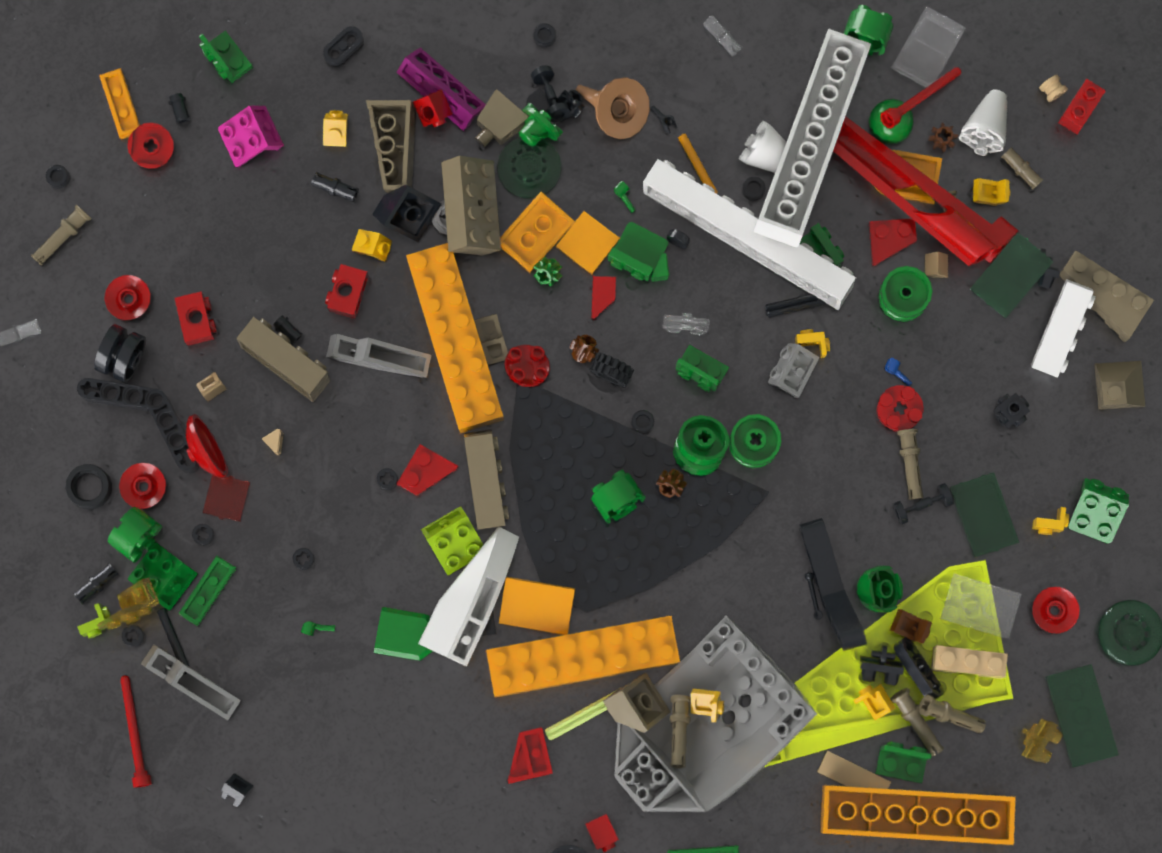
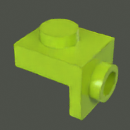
M100 603L94 604L99 618L77 626L81 636H88L90 639L102 634V629L111 626L109 622L112 619L107 606L103 607Z

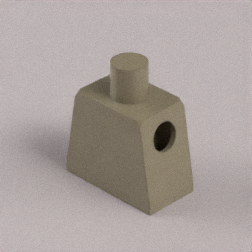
M496 89L477 118V125L482 131L475 139L483 147L492 139L502 145L523 128L525 120L529 116Z

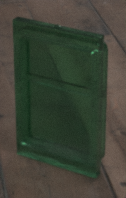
M1017 233L975 282L971 290L1006 318L1050 267L1053 261L1030 243L1027 238Z
M994 472L966 482H960L950 487L955 506L975 557L1019 543Z

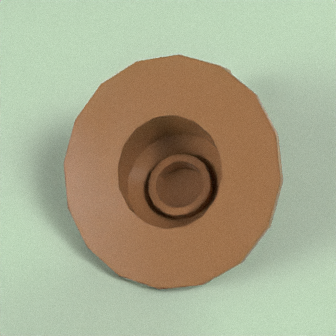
M626 77L617 78L606 84L599 91L582 85H578L576 91L595 107L596 120L601 130L608 136L617 139L630 138L638 133L647 121L650 111L649 97L645 88L636 80Z

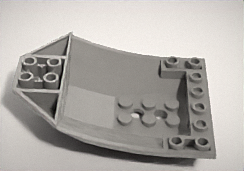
M726 615L680 663L654 685L669 708L670 713L645 733L621 723L617 724L615 778L645 812H708L730 797L764 768L817 715V712L796 684L773 659ZM693 688L720 691V700L724 701L723 715L718 716L717 722H711V716L690 714L691 703L689 704L688 716L691 717V721L687 725L686 767L681 769L671 767L673 730L672 724L669 721L672 715L671 696L686 695L691 697ZM746 695H750L751 704L748 707H743L742 699ZM728 711H733L735 714V720L731 724H726L724 721V715Z

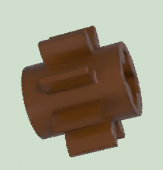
M942 122L939 129L936 127L932 128L931 131L935 135L930 136L928 141H933L934 150L940 148L945 153L948 146L952 149L954 148L955 143L951 140L957 139L958 134H953V125L946 127ZM940 134H943L944 138H947V140L943 141V139L939 137Z
M578 335L569 346L573 350L571 353L573 359L580 363H586L587 361L590 363L596 353L599 352V349L595 348L597 345L596 340L590 335Z
M664 469L656 484L659 485L660 493L671 498L674 495L680 497L687 482L684 481V476L680 471L672 469L667 472Z

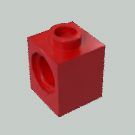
M442 89L413 101L423 127L433 124V127L446 123L445 118L453 114Z
M607 814L585 824L597 850L602 848L603 852L616 847L615 841H618V837Z

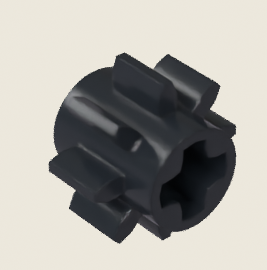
M564 90L556 101L557 103H566L568 105L570 115L567 118H570L572 115L577 118L585 107L582 104L584 101L583 96L576 90H570L569 93Z

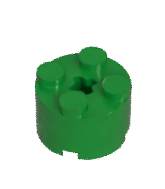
M859 5L857 9L851 11L843 34L870 43L868 55L872 56L873 52H879L878 55H882L886 50L894 28L892 23L893 17L888 13L873 11L866 5Z
M620 470L612 476L611 481L606 484L602 482L592 489L594 495L591 497V500L606 523H611V518L617 521L637 508L635 503L639 499L643 502L646 497L630 473Z
M138 507L131 508L120 519L122 523L118 529L116 527L113 528L107 540L113 548L133 563L139 560L145 549L149 551L153 544L156 543L154 537L162 529L161 524Z

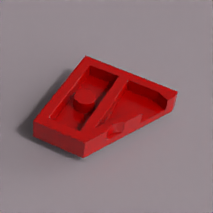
M913 219L869 221L872 266L878 265L885 259L894 256L899 251L917 242L916 223Z
M543 728L519 732L508 784L553 774Z

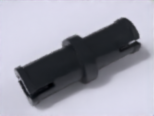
M316 172L312 178V186L328 191L332 196L338 195L352 202L358 196L359 188L342 183L338 178L332 179L319 172Z
M108 563L94 577L91 575L88 578L89 581L73 594L83 605L95 593L103 591V587L119 574Z

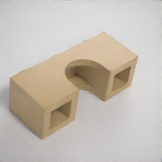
M937 645L933 647L931 670L1003 679L1006 677L1008 654Z

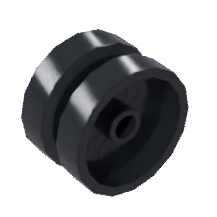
M113 324L106 332L99 346L94 369L105 375L113 372L115 379L127 383L134 375L142 359L146 337L136 332L128 335L126 328Z

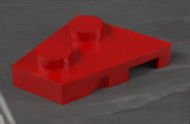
M420 444L397 485L419 496L429 487L437 484L450 473L455 472L459 466Z

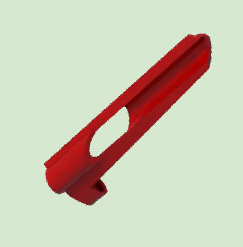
M845 116L833 152L966 265L977 264L984 259L990 264L993 263L1002 253L1003 249L1017 236L1019 230L1002 216L993 224L989 223ZM916 185L945 209L946 212L937 214L918 211L895 190Z

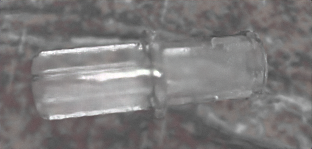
M714 16L706 19L703 25L717 39L715 42L720 43L729 52L731 57L735 56L738 53L737 51H740L743 47L729 34L730 30H726Z
M37 319L18 326L14 324L13 328L0 332V347L18 340L22 342L23 338L41 333Z

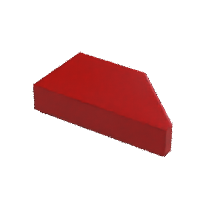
M593 276L591 319H596L607 307L615 302L616 277Z

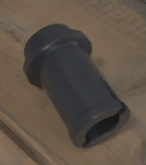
M182 93L171 95L168 103L172 106L176 123L182 124L190 121L185 105L186 97H183Z
M282 315L273 324L276 327L275 331L279 330L291 340V344H294L303 334L288 321V317L285 318Z

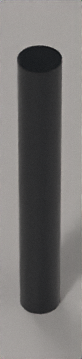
M166 608L158 610L157 614L175 657L189 666Z

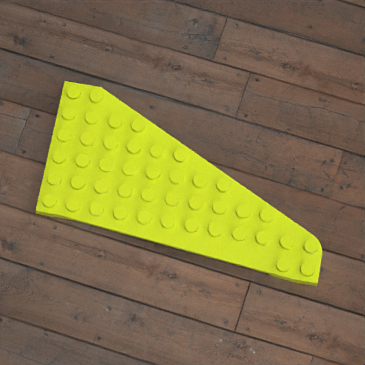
M986 560L949 566L897 605L898 607L895 610L888 612L865 629L867 645L843 651L841 647L796 681V686L817 712V715L765 767L911 726L909 721L901 717L902 712L896 703H893L895 706L894 710L874 720L863 700L857 704L853 701L860 696V690L869 685L875 688L880 684L890 699L904 688L910 690L909 695L916 705H920L924 697L905 667L903 675L899 676L897 685L884 683L885 672L876 671L875 682L862 680V671L859 663L860 656L871 657L872 650L881 651L882 645H887V652L895 653L894 644L904 638L890 631L898 609L905 610L921 619L932 622L930 634L923 644L913 642L930 668L932 665L933 647L937 645L1004 653ZM895 653L894 661H900ZM1007 667L1006 677L1003 679L980 677L967 673L933 671L944 692L936 700L939 702L946 701L954 709L963 711L992 702L1013 699ZM922 715L925 721L935 719V717L930 715Z

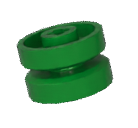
M903 266L894 269L884 279L879 290L878 299L881 309L887 316L896 321L906 322L916 319L922 315L931 301V281L924 272L915 267Z
M760 414L747 415L740 419L732 429L729 439L730 453L741 466L750 469L762 468L770 464L777 456L781 445V432L776 423L769 417ZM752 439H757L759 445L757 446L756 443L752 445L750 442Z
M699 415L691 417L683 423L674 443L673 455L676 463L683 470L693 475L711 474L719 468L729 447L727 429L720 421L710 416Z

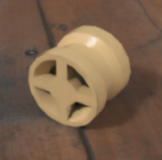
M1058 74L1052 76L1039 86V89L1046 93L1048 102L1056 100L1068 90L1065 85L1060 83Z

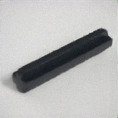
M809 294L766 304L765 311L767 317H773L826 305L827 303L815 295Z

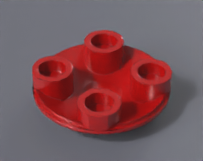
M519 345L512 347L507 354L505 370L509 378L516 384L524 387H534L546 380L550 372V363L542 347Z

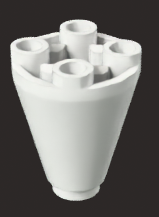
M991 90L963 126L959 140L973 148L976 154L985 156L987 153L1003 151L1006 143L1007 95L1000 90Z
M762 121L756 130V135L751 134L745 142V146L748 148L744 149L739 160L747 165L775 173L786 141L770 124Z

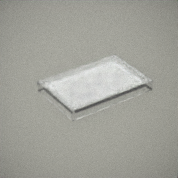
M953 574L940 619L1009 639L1022 594Z

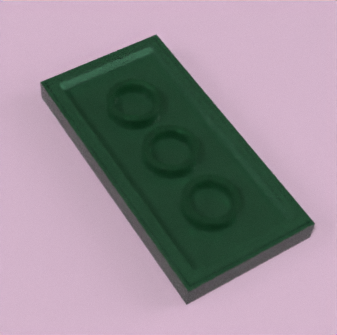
M1092 664L1046 676L1072 768L1119 755Z

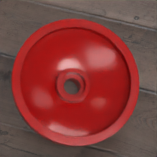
M193 414L189 416L186 424V440L189 447L186 451L192 462L196 461L205 471L216 477L223 478L227 476V464L213 434L198 415Z

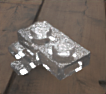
M684 312L682 316L664 315L662 328H667V332L680 333L681 330H687L693 335H704V332L709 331L710 319L693 318L692 313Z

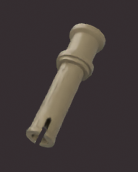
M76 205L75 210L66 219L63 218L61 220V226L31 257L42 266L71 235H76L78 233L77 230L92 218Z
M918 429L897 431V435L900 436L902 450H900V455L904 457L909 500L924 498L918 455L921 452L917 446L916 433H918Z
M904 688L891 697V701L896 703L902 712L901 717L910 722L933 757L936 755V751L939 754L944 748L920 714L919 704L916 705L909 695L910 690Z
M674 695L670 698L672 715L669 721L673 729L670 766L681 769L686 767L687 725L691 721V717L688 716L691 697Z
M926 695L920 702L919 712L923 716L930 715L939 722L949 721L978 734L982 733L985 729L984 719L954 709L946 701L939 702L933 696Z

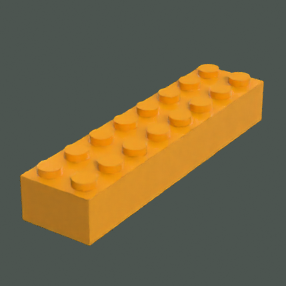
M448 243L406 255L460 434L504 421L454 253L448 251Z
M672 616L486 650L495 698L680 663Z
M823 785L820 833L1014 845L1015 797Z

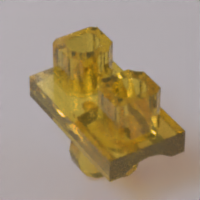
M1041 718L1039 724L1034 723L1030 730L1023 728L1021 733L1026 736L1023 742L1026 748L1022 756L1032 761H1040L1047 764L1052 753L1045 749L1049 741L1053 744L1059 743L1063 736L1056 728L1057 724Z

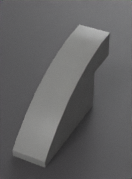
M334 334L330 337L326 358L372 369L426 378L431 355L372 338L358 340Z
M153 644L141 663L145 668L166 680L170 685L226 720H229L241 701L155 644Z

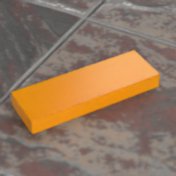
M120 68L99 76L119 137L122 140L128 138L140 126L123 71Z

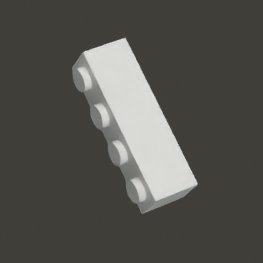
M1066 279L1031 362L1032 368L1057 378L1060 372H1065L1069 360H1066L1069 351H1074L1078 340L1075 338L1077 330L1082 331L1087 319L1083 317L1087 308L1091 309L1096 296H1093V289Z

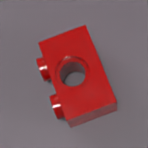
M1086 79L1058 123L1078 134L1106 90Z
M340 264L339 270L335 269L332 277V283L335 284L333 290L328 291L325 300L329 312L356 319L369 278L367 271ZM345 286L352 288V292L348 296L340 294V290Z
M200 291L174 298L184 342L190 346L215 340L213 333L217 332L214 319L209 317L208 311L212 310L209 297H205ZM194 314H202V320L199 323H192L191 319Z

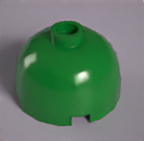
M885 99L876 104L870 113L868 126L871 135L884 145L891 146L902 143L912 132L914 119L911 110L902 115L900 123L891 129L884 126L881 121V113L888 108H898L904 103L901 100Z
M890 566L872 567L866 570L858 580L857 595L859 601L872 612H891L898 607L895 606L898 600L902 599L903 585L898 573L894 574L891 570L893 568Z

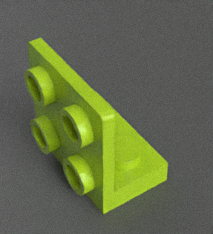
M461 506L421 529L447 575L469 564L483 546L481 539Z

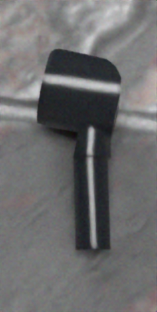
M654 105L650 108L661 120L666 133H671L669 125H674L677 128L673 116H665Z

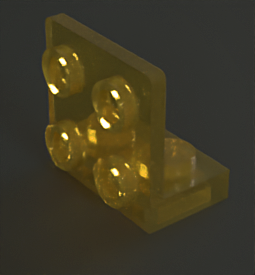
M142 579L118 594L117 597L122 610L97 624L98 629L107 627L108 630H112L121 626L122 622H126L129 625L139 621V617L152 613L151 608L158 605L159 601L150 579Z

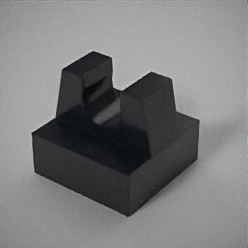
M234 773L221 789L223 791L221 797L223 799H226L228 796L235 799L233 805L238 807L249 795L254 785Z

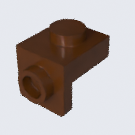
M898 609L890 631L908 638L912 642L923 644L930 634L932 622L921 619L905 610Z

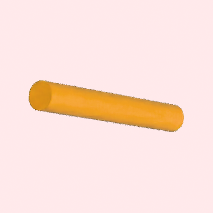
M686 133L680 135L678 139L703 184L711 186L715 190L714 193L717 194L718 192Z

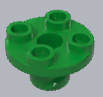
M528 103L522 109L529 117L525 120L523 128L519 131V136L527 145L534 147L542 138L547 137L556 141L563 133L557 125L550 122L552 118L544 110L541 109L539 112L531 103Z

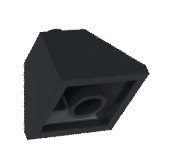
M404 185L385 194L372 215L384 226L418 242L440 208L441 203L408 185Z

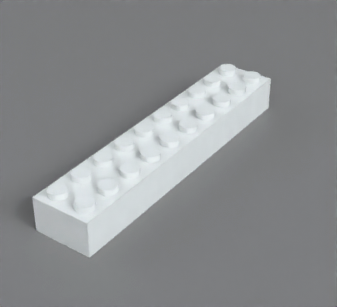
M828 29L754 230L755 233L798 248L868 55L870 43Z
M657 159L643 181V193L839 311L854 286L856 277L853 276L854 273L843 266L841 268L833 264L834 261L823 254L821 256L813 252L814 249L806 243L799 244L797 248L755 233L754 230L758 219L754 217V213L745 207L742 209L737 207L731 198L725 195L722 197L717 195L711 186L707 184L701 185L695 181L691 174L687 172L682 174L677 171L675 165L667 160L662 162Z

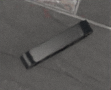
M903 638L895 643L894 651L922 695H931L935 700L941 697L944 693L943 687L915 644L908 638Z

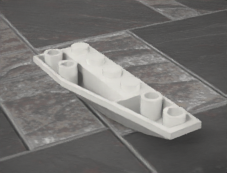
M497 527L440 598L418 644L459 664L468 665L505 581L519 536L501 527Z

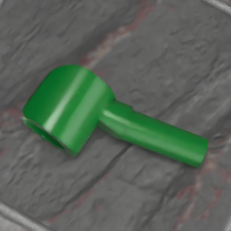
M620 181L614 188V193L625 202L629 211L633 213L636 210L626 195L630 188L626 183Z
M308 621L303 624L301 633L313 636L315 629L335 631V625H320Z

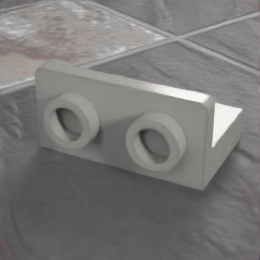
M788 343L782 349L777 365L770 372L768 384L777 386L793 397L799 398L820 357L799 344Z

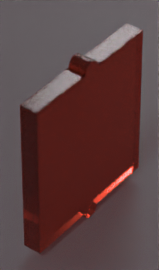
M212 475L203 513L217 516L220 520L226 518L240 522L250 482L234 479L233 476L220 478Z

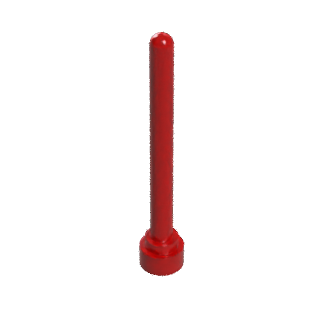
M955 67L898 108H888L882 112L880 118L883 125L891 129L899 124L902 115L961 74V69Z
M123 675L120 681L135 766L132 783L133 788L152 785L151 775H148V771H145L130 678L127 675Z

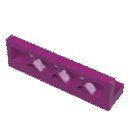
M421 47L406 56L397 71L403 79L423 96L442 89L453 113L448 118L463 131L469 128L473 119L482 112L486 105ZM419 56L426 64L419 62L416 58ZM433 73H438L442 78H438ZM450 87L455 88L459 93L454 92ZM467 102L472 103L477 108L473 109L470 105L467 104Z

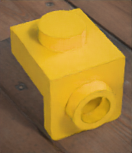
M332 110L325 114L323 119L324 146L346 147L348 114H343L339 110Z
M981 178L974 179L973 202L993 206L1009 202L1010 181L1007 179L1001 181Z
M359 229L352 251L357 254L372 256L385 262L390 252L392 240L381 233Z
M813 329L800 331V334H797L795 337V344H799L802 347L819 345L820 358H825L827 352L830 351L829 338H825L824 332H814Z
M1060 507L1057 510L1056 520L1035 518L1032 529L1038 530V534L1052 535V532H1062L1069 522V514L1066 513V507Z
M881 684L875 688H872L871 685L859 691L860 696L853 700L855 704L863 700L874 720L895 709L894 704Z
M693 688L691 692L690 714L711 716V722H717L718 716L723 715L724 701L720 700L721 692Z

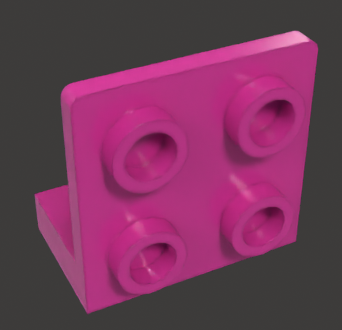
M248 106L218 127V131L235 167L242 166L264 150H278L284 146L266 106Z

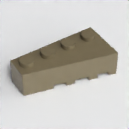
M366 100L385 192L389 193L404 185L412 187L416 120L414 104L411 100Z
M1076 250L1059 274L1064 281L1068 279L1093 289V296L1096 297L1091 309L1094 312L1096 311L1105 320V323L1119 335V338L1124 343L1130 339L1154 299Z
M492 429L464 433L477 529L505 526V519H509L507 505L503 506L502 497L506 496L504 482L499 483L498 474L502 473L501 459L496 460L495 451L499 450L497 436L493 437Z

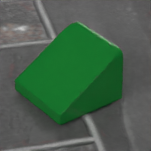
M662 253L652 274L651 282L669 279L666 253Z

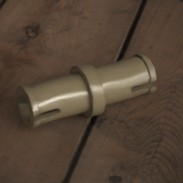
M1012 147L1001 157L1016 171L1014 174L1016 176L1020 175L1032 190L1043 181L1029 166L1030 163L1028 161L1025 162Z

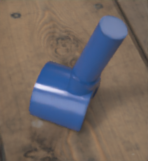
M894 358L888 359L885 370L890 374L896 375L907 386H910L912 382L898 370L901 363Z

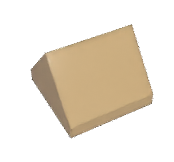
M939 251L925 254V274L927 277L948 278V254Z
M212 373L196 385L207 402L226 390V387L216 373Z
M276 429L263 437L262 440L276 455L281 454L284 433L281 429Z

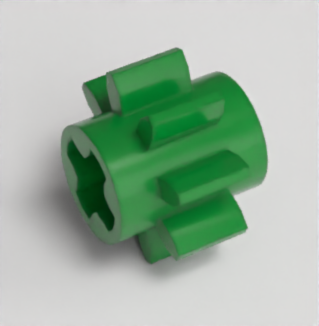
M545 256L533 267L537 270L534 277H536L541 285L549 284L551 287L563 276L559 273L562 266H560L555 258L547 259Z

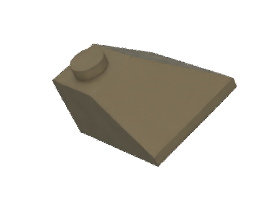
M1141 361L1094 364L1099 410L1145 407Z
M646 672L615 691L603 701L608 712L616 722L643 733L647 732L670 713L669 708Z

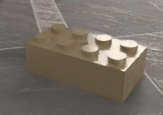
M457 156L441 162L448 251L480 256L500 251L501 242L494 161Z
M253 317L236 338L240 347L314 403L330 382L329 372L326 370L327 367L317 359L315 362L310 360L309 354L300 346L293 347L290 343L291 340L283 333L279 332L276 334L266 320L263 318L257 320Z

